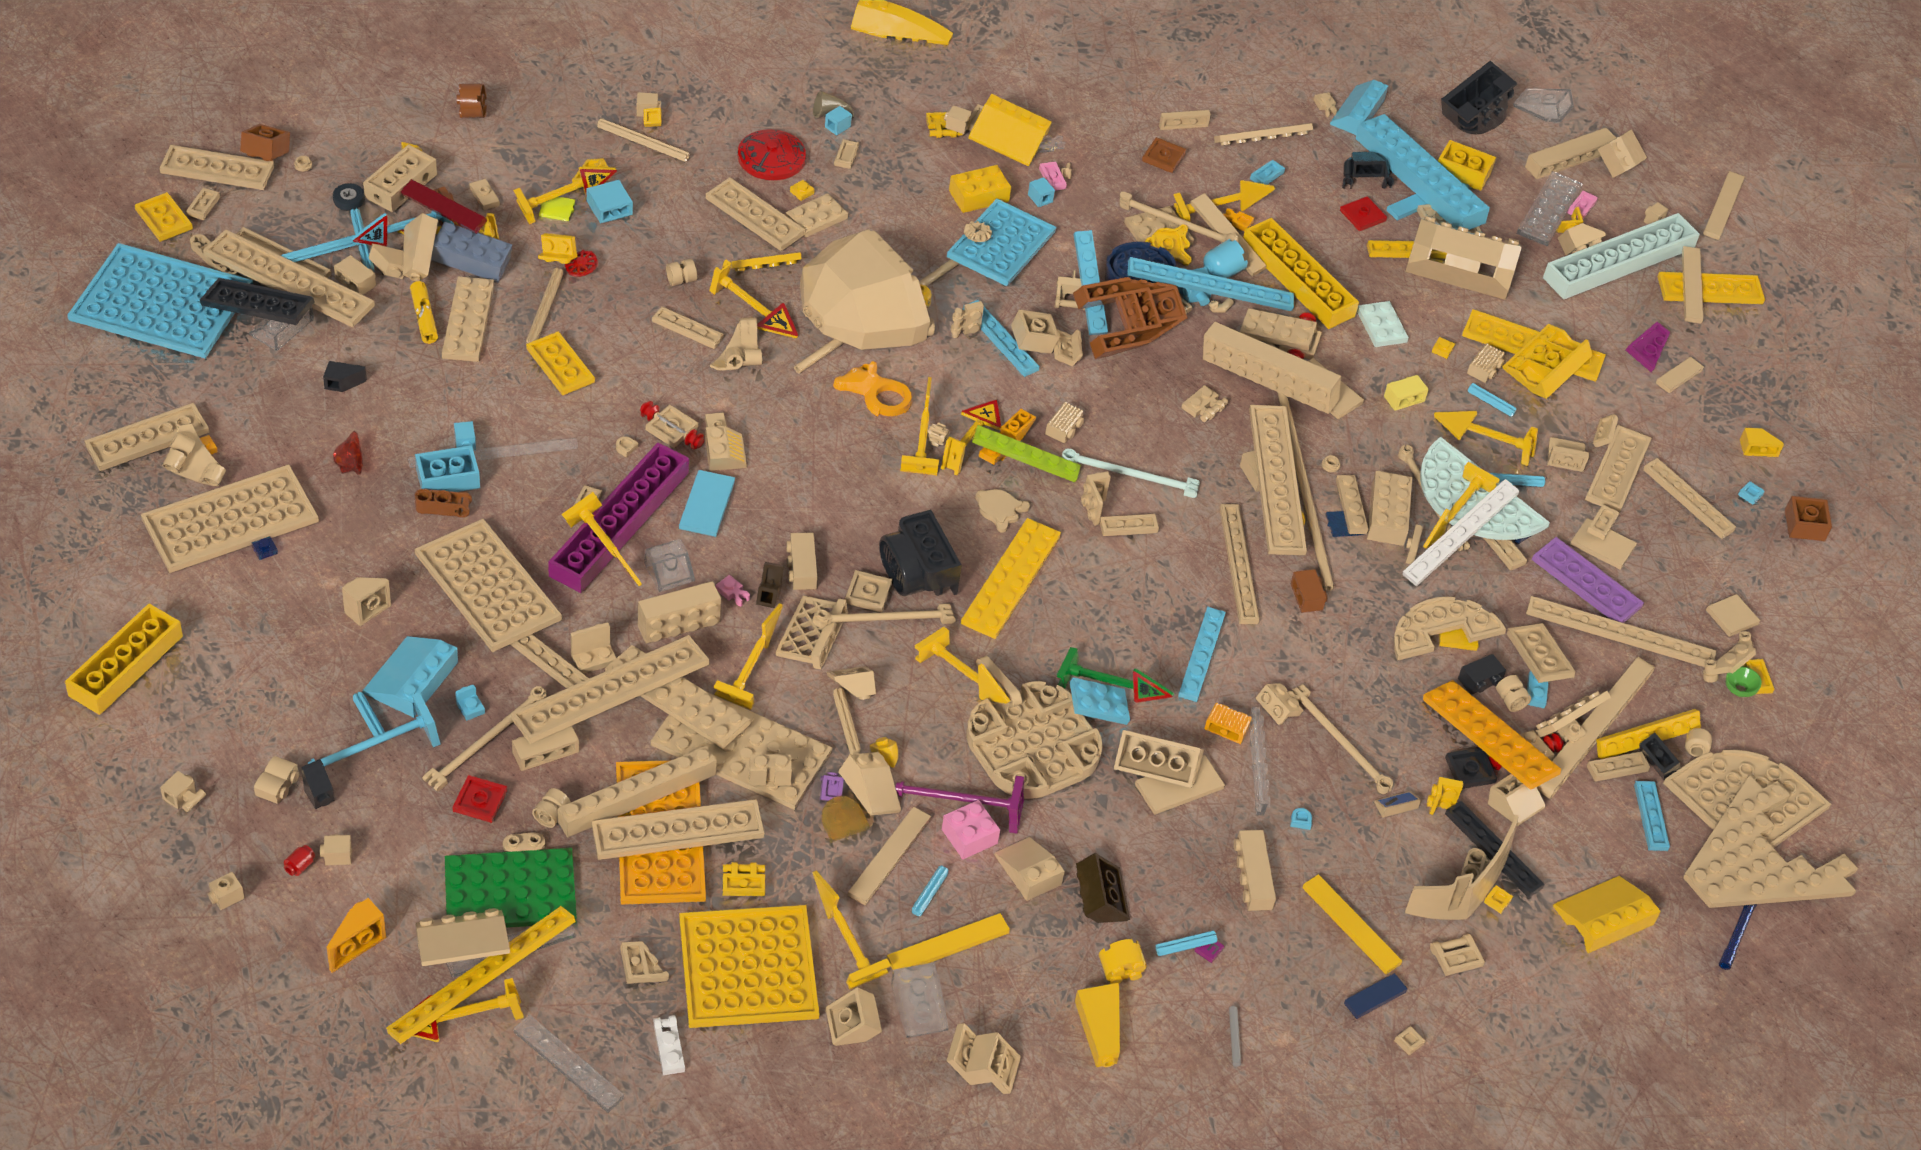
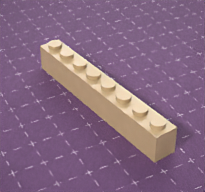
M707 746L559 807L558 823L568 838L591 828L592 821L615 818L716 775L717 760Z

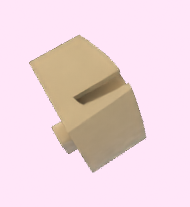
M1515 814L1512 825L1492 860L1486 859V855L1481 849L1473 848L1469 850L1461 874L1456 877L1452 885L1414 886L1405 913L1440 920L1467 919L1482 903L1498 879L1511 849L1519 815Z

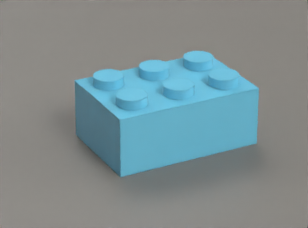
M472 445L415 454L416 471L421 489L460 492L480 488L479 470Z

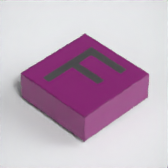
M1217 941L1213 944L1196 947L1194 952L1212 963L1223 951L1224 945Z

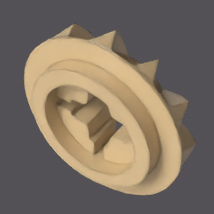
M971 221L969 224H966L964 234L972 241L985 242L991 238L992 230L984 222L979 223L977 221L974 223Z

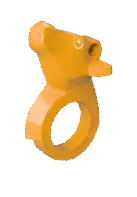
M871 361L870 364H863L861 367L852 368L844 376L836 377L833 382V387L839 391L846 390L864 395L868 410L877 417L879 415L898 416L906 413L911 406L912 397L909 388L898 381L880 377L877 374V363ZM884 391H894L900 394L904 400L898 405L888 406L879 402L876 396Z

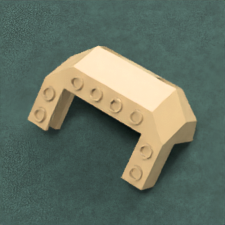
M1426 215V217L1421 218L1406 272L1500 299H1506L1522 247L1519 244V240L1509 238L1508 241L1504 240L1503 242L1500 237L1492 236V238L1485 237V233L1475 231V234L1470 233L1468 228L1461 226L1456 229L1452 228L1450 223L1442 222L1438 224V221H1435L1436 217ZM1432 249L1447 253L1445 261L1431 258ZM1485 263L1495 266L1493 275L1479 271L1480 264Z

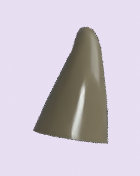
M823 91L817 93L813 105V115L815 118L826 116L827 113L839 106L852 114V118H854V111L843 100Z

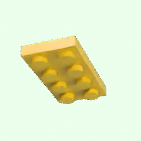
M559 331L526 344L528 352L562 396L595 383V377Z

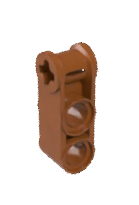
M419 489L415 492V507L418 513L457 516L461 518L467 517L470 513L469 504L472 502V496L466 492Z

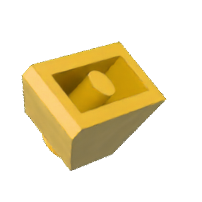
M1744 428L1740 437L1743 455L1779 457L1784 446L1782 441L1762 428Z

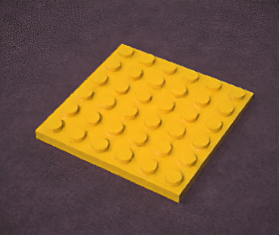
M806 905L679 913L689 1028L819 1019Z

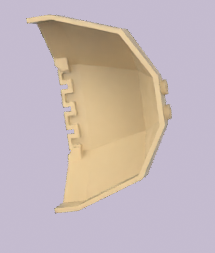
M868 229L834 240L803 267L800 280L802 310L804 315L824 335L861 350L912 346L926 340L930 325L919 280L911 275L913 269L906 262H903L904 260L893 251L875 230L870 231Z

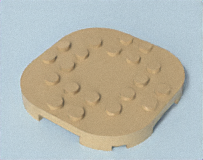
M1042 681L1028 682L1022 684L1021 689L1018 690L1022 698L1020 705L1010 707L1005 703L990 702L987 698L977 704L972 710L966 731L968 745L993 783L1007 794L1012 795L1016 776L1024 777V798L1034 799L1044 797L1086 779L1096 770L1102 751V739L1097 728L1092 729L1083 715L1074 713L1072 694L1058 685L1055 688L1046 685V682Z

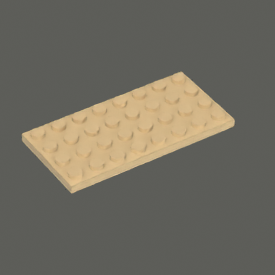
M290 465L141 514V519L169 573L319 522L318 515Z
M484 519L415 549V555L492 652L562 620V614Z
M713 694L711 695L750 719V725L725 748H720L670 715H668L651 739V746L676 757H681L707 746L717 760L716 775L793 810L796 809L832 753V747ZM750 754H791V786H774V781H766V786H750Z

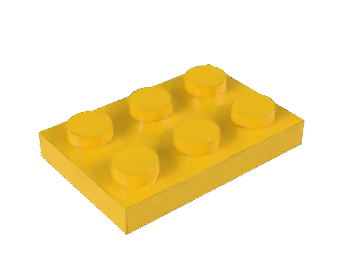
M168 192L135 204V210L160 242L193 229L192 223Z

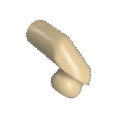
M1227 298L1222 304H1218L1217 300H1213L1209 303V306L1213 313H1225L1234 302L1231 298Z

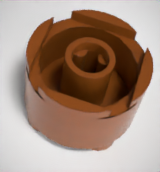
M480 83L459 84L460 94H457L456 100L457 105H460V118L486 117L487 105H485V100H487L485 85Z

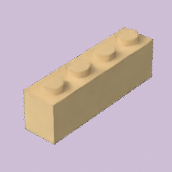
M1263 830L1239 831L1237 839H1234V850L1238 852L1237 867L1241 869L1240 884L1244 885L1243 901L1247 903L1248 911L1273 910L1276 896Z

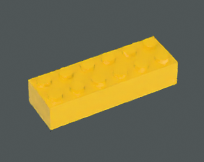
M150 603L146 605L65 680L68 696L101 715L183 637L180 621Z

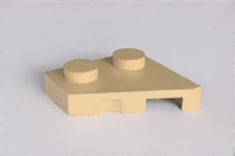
M643 941L621 943L620 950L627 984L668 981V972H663L658 965V960L649 952Z

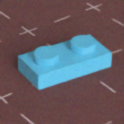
M1271 160L1253 172L1250 179L1255 183L1267 185L1284 174L1285 168L1276 161Z
M1530 670L1527 692L1531 696V701L1528 705L1545 708L1548 682L1539 683Z

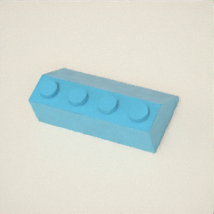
M1371 80L1355 86L1331 120L1330 125L1357 135L1359 123L1372 119L1385 101L1388 85Z

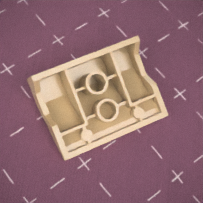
M492 908L485 910V913L478 914L476 912H466L463 916L457 917L445 915L442 916V919L437 920L424 918L420 922L415 923L422 966L510 953L502 910L498 911V909Z

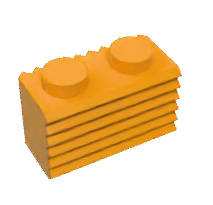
M1215 703L1207 718L1204 729L1241 744L1250 727L1252 718L1243 712L1233 711V709L1226 705Z

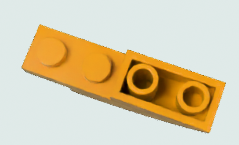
M1020 409L1001 426L1000 434L1021 441L1036 420V417ZM985 447L979 452L980 458L993 465L1007 457Z

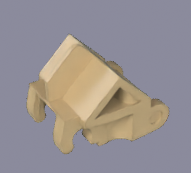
M1073 270L1072 278L1058 276L1055 308H1059V306L1078 308L1076 301L1064 300L1067 293L1073 294L1081 287L1080 278H1075L1076 270Z

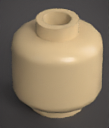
M1701 728L1690 730L1686 735V751L1694 757L1709 753L1712 743L1711 734Z

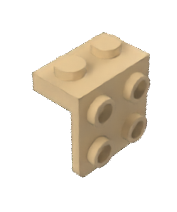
M1108 471L1087 475L1086 483L1083 485L1084 493L1081 496V502L1086 507L1088 518L1090 521L1092 520L1094 526L1099 525L1103 501H1106L1110 482Z

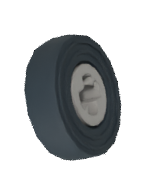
M345 183L339 185L333 191V202L341 210L350 211L351 209H358L365 201L364 190L356 184Z

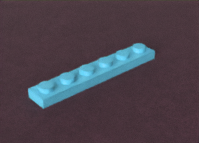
M1092 230L1074 232L1081 286L1099 283L1100 279ZM1104 305L1085 308L1089 335L1107 334Z
M1207 607L1178 697L1194 702L1198 701L1226 612Z

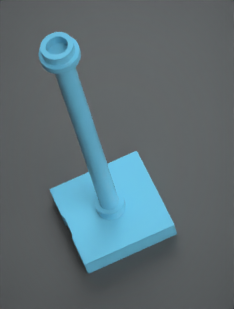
M420 692L412 694L418 715L416 720L321 759L323 765L327 766L418 727L420 729L424 728L433 747L440 745L435 722ZM311 759L308 764L314 762L315 759Z

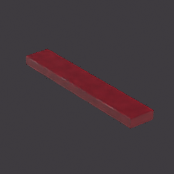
M412 179L401 191V194L408 199L476 234L487 222L484 216Z

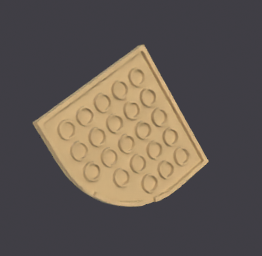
M1723 750L1722 753L1713 754L1710 752L1704 754L1674 772L1663 782L1666 787L1714 830L1748 776L1751 775L1762 788L1778 781L1791 796L1787 801L1764 812L1775 826L1773 830L1762 836L1773 848L1824 813L1831 806V803L1796 772L1782 763L1778 765L1768 760L1769 757L1749 751Z

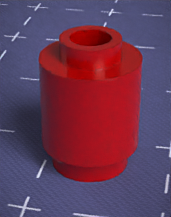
M307 845L295 849L283 862L285 871L291 876H299L313 863L315 858L314 851Z

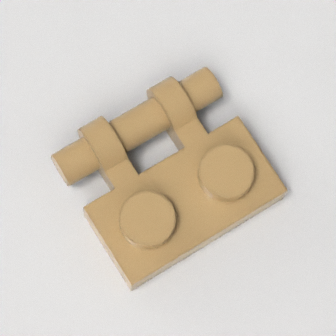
M981 301L966 304L964 310L960 308L955 309L952 316L953 324L951 325L953 338H958L961 331L966 335L981 330L984 308Z
M1204 385L1182 403V409L1195 418L1199 414L1202 415L1200 419L1206 422L1214 418L1217 412L1225 409L1228 400L1226 398L1218 400L1219 395Z

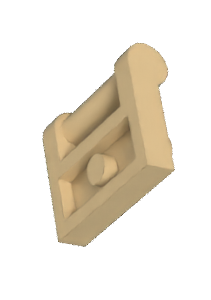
M1465 934L1462 938L1430 944L1431 952L1436 956L1445 976L1483 967L1485 963L1470 934ZM1461 946H1465V947H1466V948H1462V949H1458V950H1454V951H1450V952L1444 953L1445 950H1449V949H1453V948H1457V947H1461Z

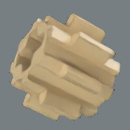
M937 423V425L932 424L927 433V440L936 447L939 444L944 446L950 432L946 429V425Z

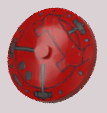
M775 129L755 131L742 139L738 147V161L741 167L750 175L760 179L772 181L787 179L799 173L805 165L806 150L804 145L797 137L785 131Z

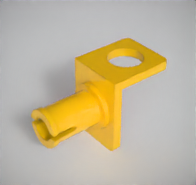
M1575 207L1571 215L1572 220L1560 223L1557 229L1558 233H1564L1567 229L1584 222L1579 207Z

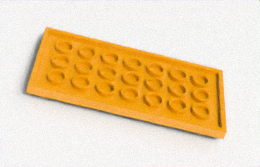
M669 761L616 762V783ZM699 782L618 817L701 807ZM703 846L619 857L621 905L706 902Z

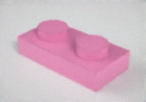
M1056 161L1041 163L1039 170L1055 191L1066 189L1067 184Z
M1582 191L1567 213L1572 215L1575 207H1579L1584 219L1597 202L1598 197Z

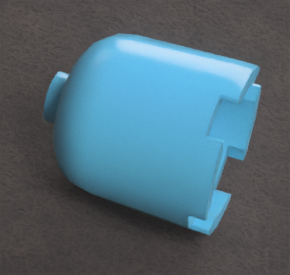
M1230 239L1209 250L1203 260L1204 267L1207 268L1209 275L1229 278L1245 270L1248 262L1247 260L1244 261L1242 254L1245 252L1236 240L1230 241Z

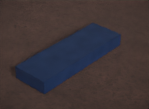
M1394 973L1345 999L1344 1004L1353 1016L1358 1019L1407 992V987Z

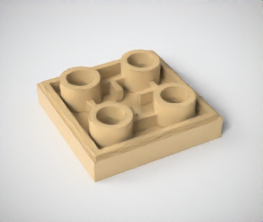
M1737 594L1709 605L1706 609L1729 637L1754 627L1760 622L1758 617Z

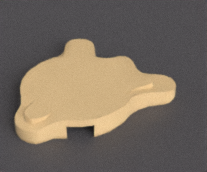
M980 490L976 493L975 497L981 515L992 521L1001 533L1007 531L1008 524L1018 521L1019 516L1016 513L1027 512L1030 508L1028 502L1019 501L1003 490Z

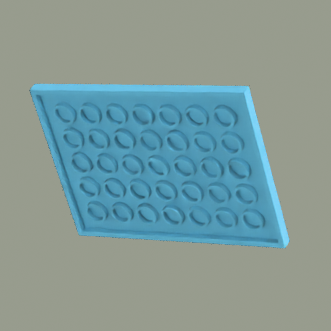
M118 243L67 316L69 321L206 359L235 312L201 306V297L218 278L253 284V280Z

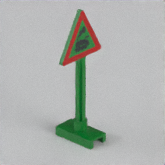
M1070 647L1057 673V678H1061L1058 686L1064 689L1071 676H1083L1133 689L1134 702L1136 703L1172 698L1174 695L1172 691L1136 668L1133 671V681L1083 668L1081 665H1077L1079 662L1078 649Z

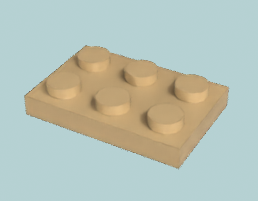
M828 193L786 212L788 218L805 229V237L848 219V213Z

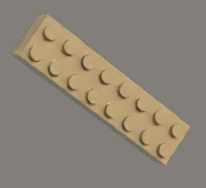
M1214 322L1204 334L1203 360L1209 363H1213L1327 414L1330 413L1339 401L1341 376L1217 322Z

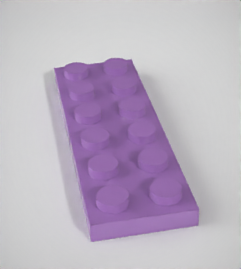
M1557 537L1532 557V561L1611 620L1624 623L1643 607L1644 602Z

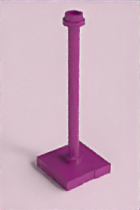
M1016 776L1012 796L1008 799L907 786L904 781L896 783V793L901 797L905 793L971 803L979 800L981 804L1007 807V810H1009V833H1018L1024 805L1023 776Z

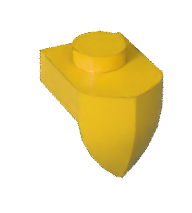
M881 737L875 743L869 745L872 753L879 752L890 767H895L898 760L896 741L887 737Z

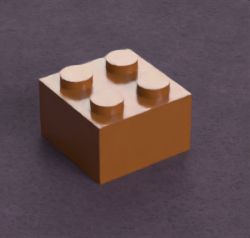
M257 124L241 132L240 152L247 153L250 157H261L264 161H273V159L289 152L290 132Z
M1791 496L1785 508L1789 538L1826 541L1832 528L1828 501L1825 499Z

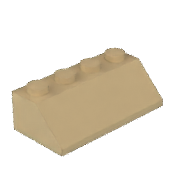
M1123 730L1114 769L1192 788L1200 768L1204 749Z

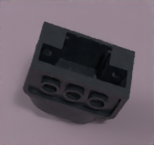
M1489 61L1441 98L1442 114L1465 133L1474 135L1484 134L1498 127L1506 119L1508 101L1514 96L1513 88L1517 85V82L1492 61Z
M931 509L902 517L899 520L898 531L885 534L880 538L879 552L881 561L899 595L908 596L922 591H934L935 595L939 596L942 595L943 588L950 587L952 593L958 595L962 564Z

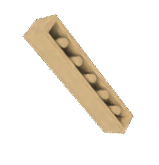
M1607 128L1596 130L1587 135L1530 154L1525 167L1536 179L1601 157L1598 148L1614 140L1616 137Z

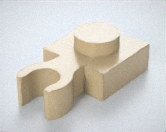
M1330 93L1314 95L1313 100L1319 110H1325L1327 117H1329L1330 112L1334 116L1336 115V102Z

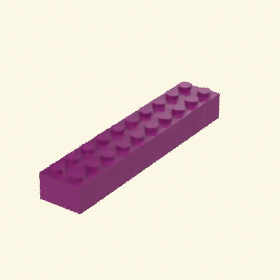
M657 442L601 503L602 506L592 513L594 520L618 551L688 475L689 458ZM583 523L548 561L549 577L582 593L614 556L608 551L587 523Z

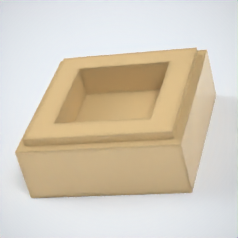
M1411 1026L1396 1036L1394 1040L1408 1055H1411L1425 1043V1040Z

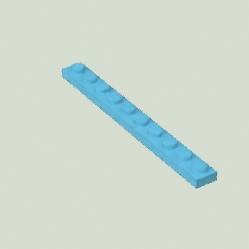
M1130 257L1128 260V276L1172 284L1178 287L1292 311L1294 308V293L1133 257Z

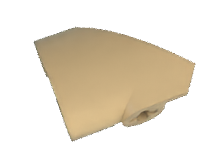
M756 317L739 318V323L729 344L720 357L710 364L711 368L716 370H735L741 366L762 365L761 349H758Z
M192 424L179 426L171 441V448L163 463V467L192 481L218 487L226 469L212 457Z

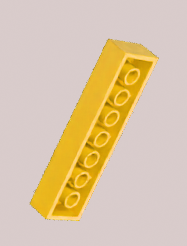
M1269 218L1245 229L1243 239L1266 264V269L1291 293H1294V296L1328 329L1355 317L1359 301L1275 220Z

